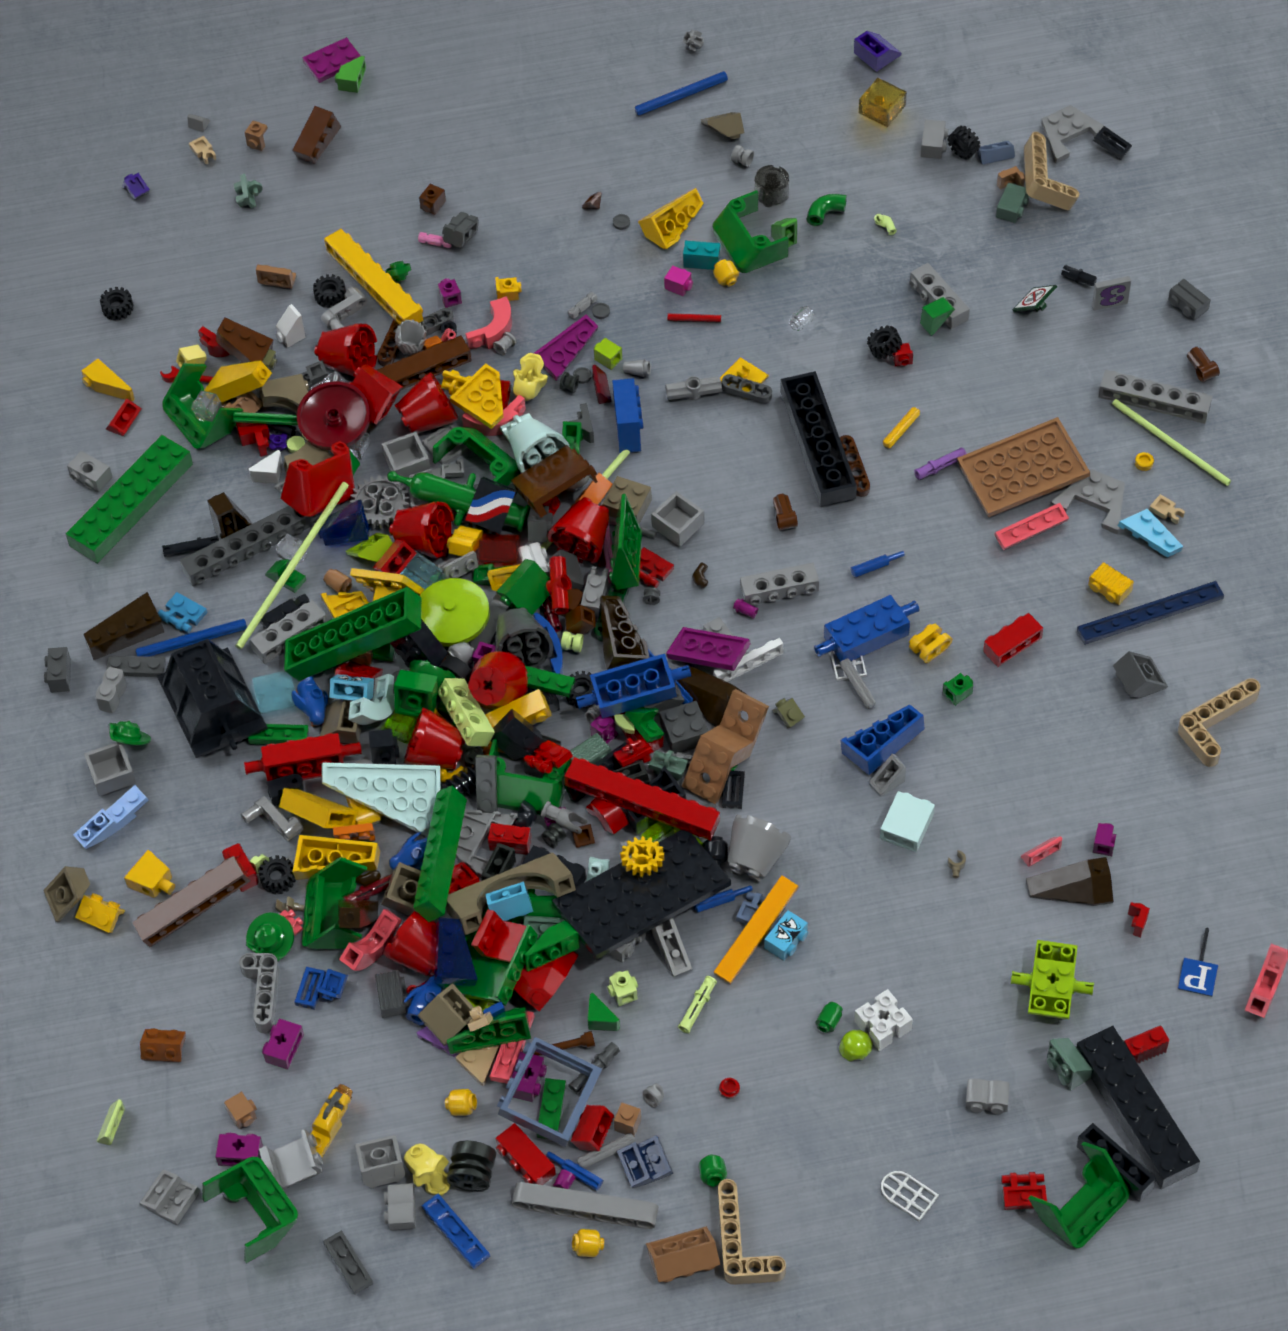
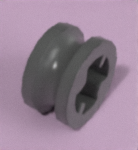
M657 588L645 589L643 601L649 605L658 604L660 602V590Z

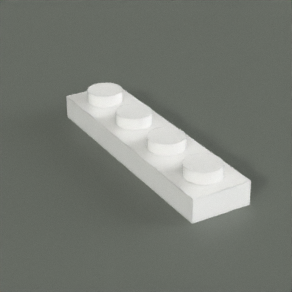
M780 638L774 641L771 640L764 646L751 650L742 657L734 671L717 668L714 671V676L728 682L783 654L782 640Z

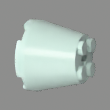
M532 417L525 418L509 431L510 444L521 473L564 446H569L561 434Z

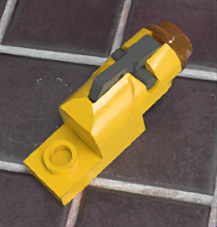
M339 1084L338 1087L331 1091L312 1124L313 1131L311 1134L314 1135L317 1141L315 1148L321 1158L341 1128V1119L352 1100L353 1091L343 1084Z

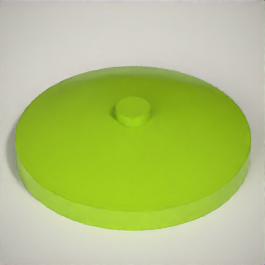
M460 578L444 579L430 585L420 595L422 597L421 619L442 646L450 647L461 642L468 643L482 633L489 621L490 606L487 596L478 585L469 580Z

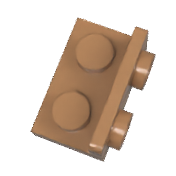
M257 264L256 275L258 283L293 288L296 273L292 272V270Z
M250 391L235 397L236 401L233 404L229 402L224 408H242L243 412L257 413L263 407V403Z

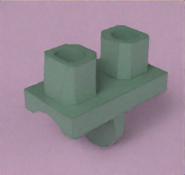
M244 173L240 175L241 181L234 183V189L239 195L236 196V202L240 207L249 205L252 209L256 207L255 196L262 192L263 187L256 180L248 181Z
M655 750L648 768L653 769V772L659 775L661 769L665 766L674 779L679 781L688 766L689 760L673 756L674 752L671 750L667 754Z

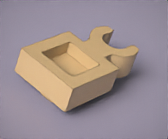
M204 135L189 143L190 149L198 158L203 157L205 164H209V157L216 160V154L213 151L212 145Z
M1161 494L1149 508V511L1164 520L1167 516L1170 517L1171 521L1175 524H1178L1180 519L1176 515L1183 518L1185 514L1183 509L1175 508L1176 503Z

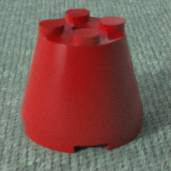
M362 323L327 332L323 331L318 345L315 346L314 353L318 356L319 361H323L325 368L354 377L353 374L358 367L361 368L367 364L375 368L377 355H375L374 343L377 342V338L372 327Z
M432 373L425 375L398 403L394 404L397 411L402 414L403 417L401 419L405 426H408L411 433L417 432L418 434L452 424L458 420V415L452 403Z
M583 497L552 526L548 533L549 542H553L558 547L557 551L563 550L577 555L579 563H582L583 560L590 561L592 564L596 563L601 556L609 523V510L605 506H599L593 503L591 499Z
M431 502L397 510L389 532L393 535L394 540L405 541L417 553L432 558L446 556L449 553V548H447L448 538L453 536L451 534V521L454 520L453 513L445 502Z
M502 651L490 652L481 657L474 665L468 688L474 699L478 702L497 709L525 696L528 689V672L523 662L514 654Z
M422 708L406 749L404 763L408 765L440 766V768L455 770L457 762L461 758L463 752L461 749L465 744V740L457 727L431 710Z
M414 911L397 930L396 935L392 939L393 942L387 944L383 955L398 964L431 977L438 972V967L441 963H445L448 960L454 947L434 920L428 922L423 916Z

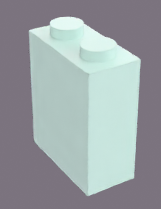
M898 791L880 829V839L917 852L933 818L935 804L926 799L921 800L913 797L909 793Z

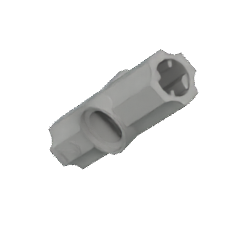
M691 376L684 382L665 384L668 400L686 397L690 400H697L701 395L722 392L719 376L703 379Z

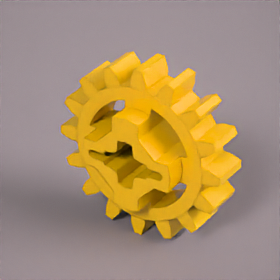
M644 836L641 837V840L634 837V842L628 840L627 846H622V852H620L622 866H626L627 872L632 870V875L638 872L641 877H643L644 873L650 876L652 870L658 872V867L663 866V847L659 846L658 841L653 843L651 837L648 840H645Z

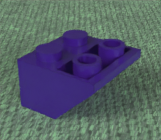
M865 31L854 39V54L876 72L902 55L898 49L880 34Z

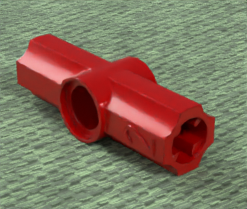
M553 556L549 561L550 580L547 581L546 587L552 598V612L555 614L568 613L569 609L568 590L571 589L572 583L566 573V558Z

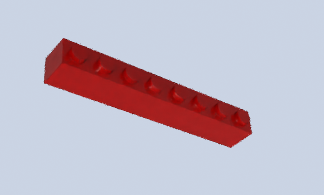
M574 757L564 776L565 786L687 831L711 841L720 822V812L713 807H705L695 800L684 799L676 793H668L660 787L647 785L639 779H631L620 772L615 773L602 765H594L583 758L578 759Z

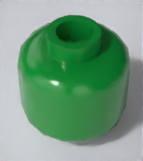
M710 1154L699 1162V1174L704 1184L716 1187L722 1180L727 1178L726 1164L722 1157Z

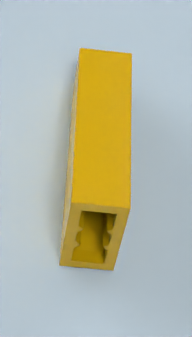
M261 360L221 366L202 393L213 405H217L262 387L272 372Z
M284 788L279 805L280 808L314 824L331 829L355 825L358 814L357 810L299 789Z

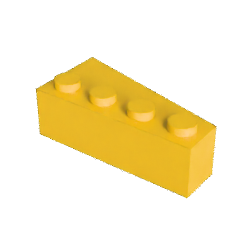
M299 835L292 872L296 880L310 879L312 875L339 857L367 867V871L377 870L380 849L378 843Z

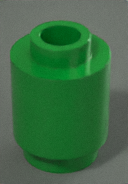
M828 1002V1004L824 1005L815 1021L817 1028L823 1033L833 1032L842 1017L843 1008L835 1002Z

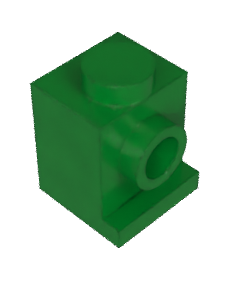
M959 673L950 681L943 683L942 693L956 706L973 694V680L968 675L964 677Z

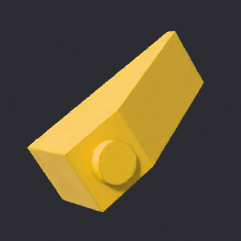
M96 359L81 370L83 383L87 387H91L95 392L124 400L126 398L130 401L135 400L132 388L101 360Z

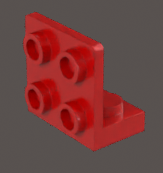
M487 910L471 945L482 957L510 963L527 926L503 921L495 911Z

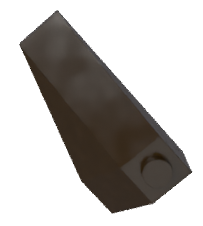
M601 595L603 653L606 669L609 670L650 658L647 643L644 638L641 639L636 624L633 625L629 619V612L620 597Z
M689 666L691 677L677 681L693 698V702L697 701L700 711L707 722L717 727L722 721L732 691L735 689L743 691L731 683Z
M1107 857L1084 860L1026 878L1030 898L1052 901L1056 899L1067 900L1068 903L1075 904V902L1087 903L1089 906L1105 905L1114 902L1111 872Z

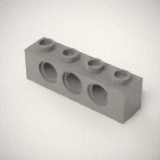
M929 263L910 272V286L920 294L923 301L930 304L945 297L955 308L944 322L945 325L947 324L950 329H953L969 320L970 309Z
M813 562L740 577V589L745 600L744 602L755 606L764 602H774L783 598H794L798 595L819 591V578Z
M313 600L305 603L296 611L287 614L280 621L271 624L264 631L256 633L250 639L252 650L266 664L285 652L286 639L327 622L326 615Z

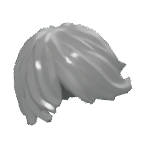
M402 321L400 326H397V330H395V343L403 354H416L424 346L427 332L424 330V326L417 321Z

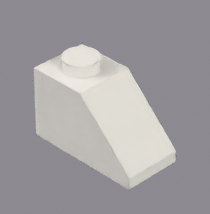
M291 304L276 325V337L287 348L306 338L302 315Z

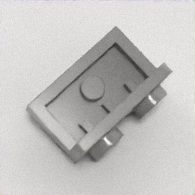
M471 551L464 556L457 555L434 567L435 574L444 580L458 578L478 567L476 553Z

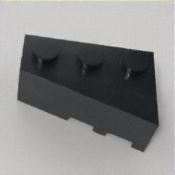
M665 766L661 769L659 775L649 782L650 786L660 787L663 791L676 793L686 799V793ZM626 809V818L636 834L659 822Z

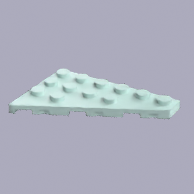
M322 763V784L428 837L436 794L440 791V766Z

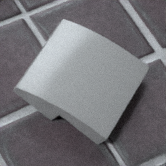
M163 1169L140 1201V1205L163 1219L178 1225L201 1190L197 1186L183 1181L178 1175Z

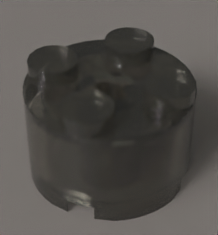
M767 165L761 167L756 172L754 191H758V201L763 203L765 207L781 204L789 198V174L780 166L776 168L774 165Z

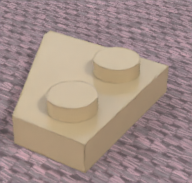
M500 1045L461 1052L456 1056V1061L481 1086H484L489 1070L492 1069L494 1059L498 1055Z

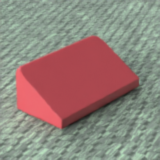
M1061 836L1052 837L1022 854L1021 858L1028 867L1060 850L1063 838Z

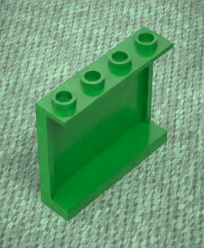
M527 925L509 963L482 957L471 945L477 931L465 935L461 930L437 983L443 990L453 983L464 997L495 1004L502 1002L506 1006L513 994L517 981L520 979L525 965V953L537 941L538 934L530 925Z

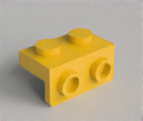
M92 893V895L83 896L75 918L108 933H112L119 914H124L125 910L119 908L120 904L113 901H103L102 896Z

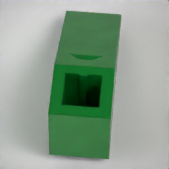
M566 920L549 927L525 953L526 971L529 972L579 949L578 932Z

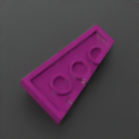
M586 314L533 354H539L544 362L543 368L557 381L598 330V325Z

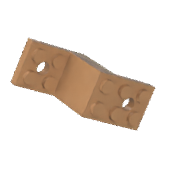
M737 689L733 690L720 725L700 736L682 787L714 804L718 803L731 768L751 756L769 706ZM741 711L747 712L748 720H744L741 717ZM703 773H707L710 776V782H706L703 779Z

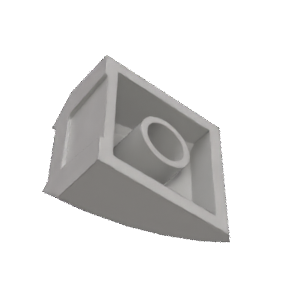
M396 1135L355 1144L364 1185L374 1189L376 1186L399 1182L405 1175Z

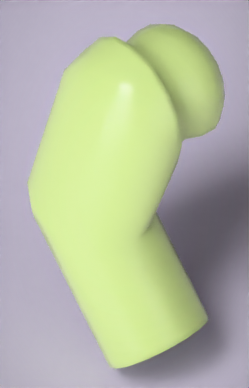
M875 215V223L886 228L889 235H894L897 232L889 216Z

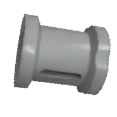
M505 332L499 341L493 343V346L499 354L505 355L507 353L506 350L514 346L517 341L510 332Z

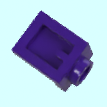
M139 173L129 174L124 178L122 187L124 189L127 188L134 200L149 192L150 189Z

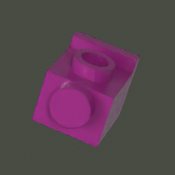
M445 278L441 283H438L439 294L445 308L462 304L461 291L455 279Z
M600 714L590 724L591 736L598 733L607 744L618 735V732L615 731V720L611 717L602 718Z
M1098 823L1092 853L1112 857L1117 835L1113 834L1114 826L1112 824Z

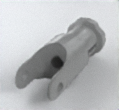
M549 801L546 802L541 812V817L554 820L556 824L578 834L582 832L581 828L572 824L571 821H577L581 824H587L588 822L586 818L565 808L560 809Z

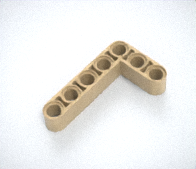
M1033 132L1024 145L1026 193L1039 201L1070 210L1080 194L1074 187L1048 178L1046 139L1041 133Z
M1246 679L1181 716L1178 733L1205 766H1216L1221 753V747L1206 729L1254 703L1258 699L1260 683L1256 679Z
M731 1179L722 1180L718 1185L723 1271L726 1282L735 1285L783 1280L786 1274V1263L782 1257L760 1256L742 1258L737 1185ZM728 1189L731 1190L732 1193L724 1194L723 1191ZM727 1209H731L734 1212L732 1214H726L724 1211ZM728 1229H733L736 1232L733 1234H728L725 1231ZM735 1249L737 1250V1252L734 1254H730L727 1252V1250ZM774 1266H778L781 1268V1270L773 1271L771 1268ZM756 1267L760 1269V1271L757 1273H753L750 1271V1269ZM730 1269H737L739 1272L731 1274L728 1271Z

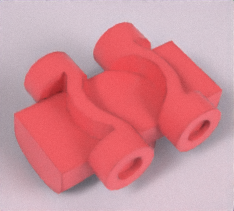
M292 909L288 912L284 910L280 913L291 923L294 936L303 930L300 926L303 924V921L299 917L293 918L296 914Z

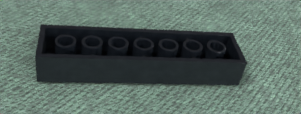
M816 371L782 378L780 393L820 507L856 499L857 485Z
M1108 1027L1077 1042V1050L1093 1069L1092 1081L1146 1167L1156 1177V1182L1162 1190L1198 1172L1200 1160L1115 1027Z

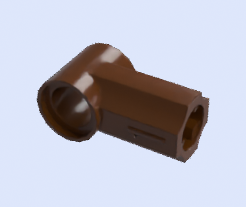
M1196 346L1187 353V358L1194 366L1200 382L1219 376L1220 370L1217 363L1210 361L1201 348Z
M784 493L777 494L773 498V505L776 511L779 531L798 527L797 515L792 510L789 496Z

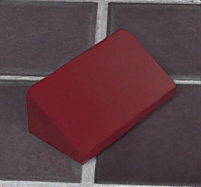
M593 365L592 376L597 401L599 404L610 403L612 399L607 375L597 365Z

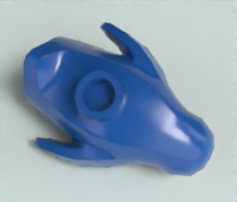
M310 676L298 684L296 691H292V700L295 706L309 717L311 726L315 727L324 723L328 694L324 690L322 692L313 677Z
M420 832L409 837L401 850L389 860L390 868L393 871L399 862L421 871L427 838L415 841L421 834Z
M431 976L425 984L411 990L404 999V1003L412 998L406 1018L416 1025H424L418 1014L442 992V988L437 983L440 978L439 976Z

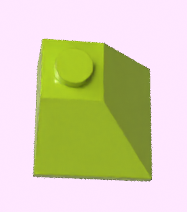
M375 533L345 552L347 555L378 562L393 543L389 535Z

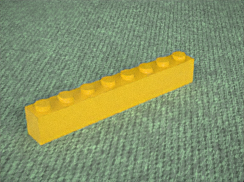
M339 229L324 238L326 251L399 325L405 320H414L418 323L423 321V309L420 304H416L410 294L405 293L400 284L395 283L390 274L385 273L381 265L375 263L371 255L365 253L361 245L353 241L349 233Z

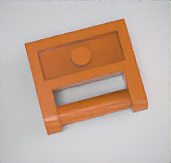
M372 823L333 828L335 839L355 841L376 840Z

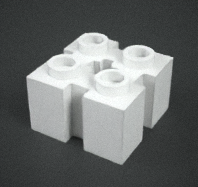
M888 989L875 997L873 1005L867 1002L855 1010L854 1022L863 1032H870L871 1041L878 1051L890 1045L893 1036L896 1035L898 1038H901L912 1030V1017L903 1007L897 1008L898 1001Z

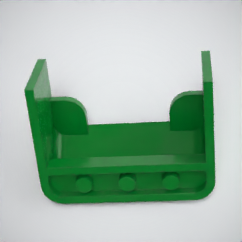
M757 190L732 199L713 222V233L737 270L741 273L751 272L788 257L787 236L770 242L768 237L764 235L751 237L740 220L741 217L758 211Z
M183 363L163 399L162 407L192 446L196 449H204L229 435L236 425V422L232 420L233 412H243L244 410L242 408H220L214 418L201 402L204 395L202 393L204 387L199 380L207 366L205 364Z
M455 427L433 446L434 464L440 461L456 445L464 444L490 465V473L495 477L493 481L509 486L512 483L511 480L520 475L516 460L475 428Z
M493 739L489 755L497 756L498 808L519 811L522 801L525 800L535 808L537 814L541 815L547 801L558 808L561 807L565 793L564 776L571 764L570 759L561 768L552 767L550 773L545 772L543 779L505 772V761L499 758L497 740Z
M339 857L310 877L306 888L302 945L309 949H345L349 942L354 943L362 938L360 933L346 928H339L338 900H344V896H348L355 891L356 877L367 871L366 866Z
M1086 1142L1081 1144L1090 1159L1082 1171L1086 1184L1061 1210L1056 1205L1034 1196L1028 1198L1041 1221L1074 1248L1083 1247L1129 1198V1189L1106 1149Z
M249 1157L202 1183V1200L204 1202L221 1193L233 1202L247 1198L267 1228L262 1230L257 1238L245 1244L244 1261L246 1264L275 1248L297 1222V1209L267 1166L258 1157Z

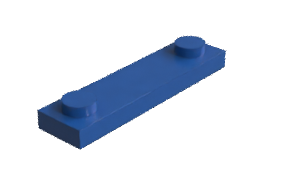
M439 1193L422 1205L424 1212L473 1269L490 1258V1253Z

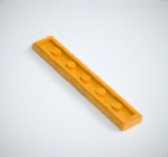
M781 875L714 970L716 976L729 984L734 981L798 890L799 886Z

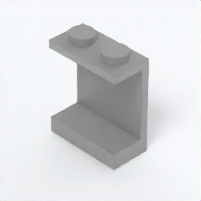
M305 1129L301 1130L303 1138L273 1151L267 1146L259 1149L262 1161L283 1190L323 1172L321 1168L323 1161L315 1148L317 1141L314 1135H310Z

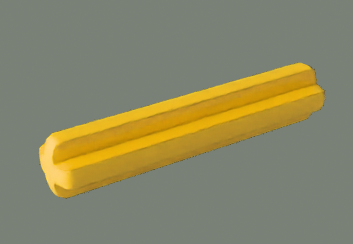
M912 407L883 440V446L890 449L920 415V410Z

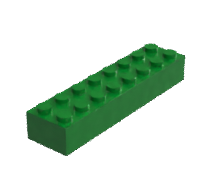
M161 435L66 533L69 546L98 564L193 465L190 451Z
M407 586L286 639L284 671L297 681H301L420 630L422 597Z

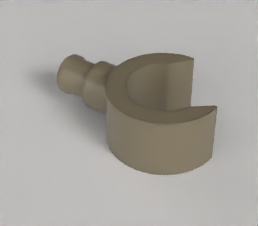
M957 850V856L962 862L954 863L948 857V866L952 869L953 878H959L960 870L965 867L966 856L960 850Z
M287 896V903L276 899L275 909L280 913L284 910L288 912L290 909L303 911L304 905L295 903L293 898Z

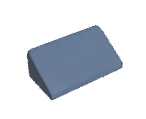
M1010 141L980 146L977 151L982 164L1015 157L1014 145Z

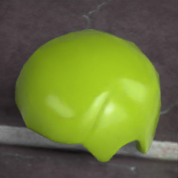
M851 1030L841 1039L839 1051L848 1061L864 1060L871 1053L873 1043L866 1032Z

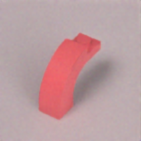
M507 297L490 302L493 320L489 325L465 333L466 344L469 349L478 348L485 344L488 349L494 347L493 343L499 341L505 332H510L512 315Z
M518 395L503 409L504 418L492 429L466 412L462 415L463 427L475 428L484 436L502 435L500 426L513 421V416L524 414L526 410L525 398Z
M383 909L370 932L358 942H349L339 960L354 971H360L369 967L383 955L387 944L393 942V935L402 919L388 909Z
M1271 943L1245 1011L1265 1018L1288 961L1287 949Z

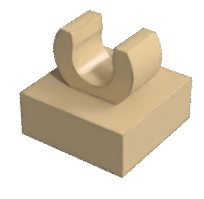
M479 1005L469 1011L472 1019L467 1025L471 1032L489 1025L493 1017L490 1012L483 1014Z

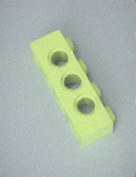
M445 678L438 690V694L467 746H488L495 731L479 703L472 696L465 679Z

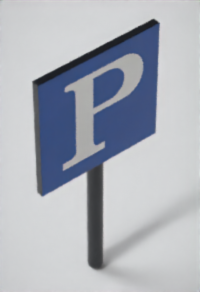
M1205 928L1200 959L1198 961L1184 958L1178 989L1212 997L1218 965L1203 962L1209 928Z

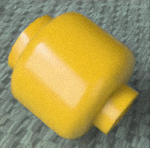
M723 259L714 265L713 275L720 285L730 287L737 282L736 279L739 276V271L732 261Z
M454 1089L446 1097L445 1107L455 1117L469 1116L477 1108V1097L469 1089Z
M580 1229L577 1231V1234H573L572 1250L579 1257L594 1258L598 1256L600 1250L603 1251L604 1238L600 1237V1233L597 1230Z

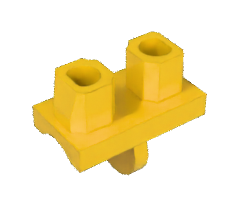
M444 370L441 388L449 390V395H453L472 376L463 377L460 376L458 371L452 370L449 372Z

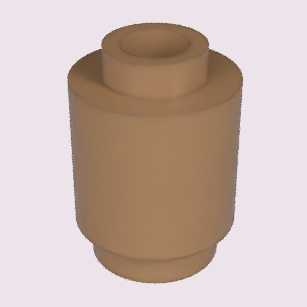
M329 569L326 572L323 580L328 587L336 592L348 593L352 588L351 578L337 569Z

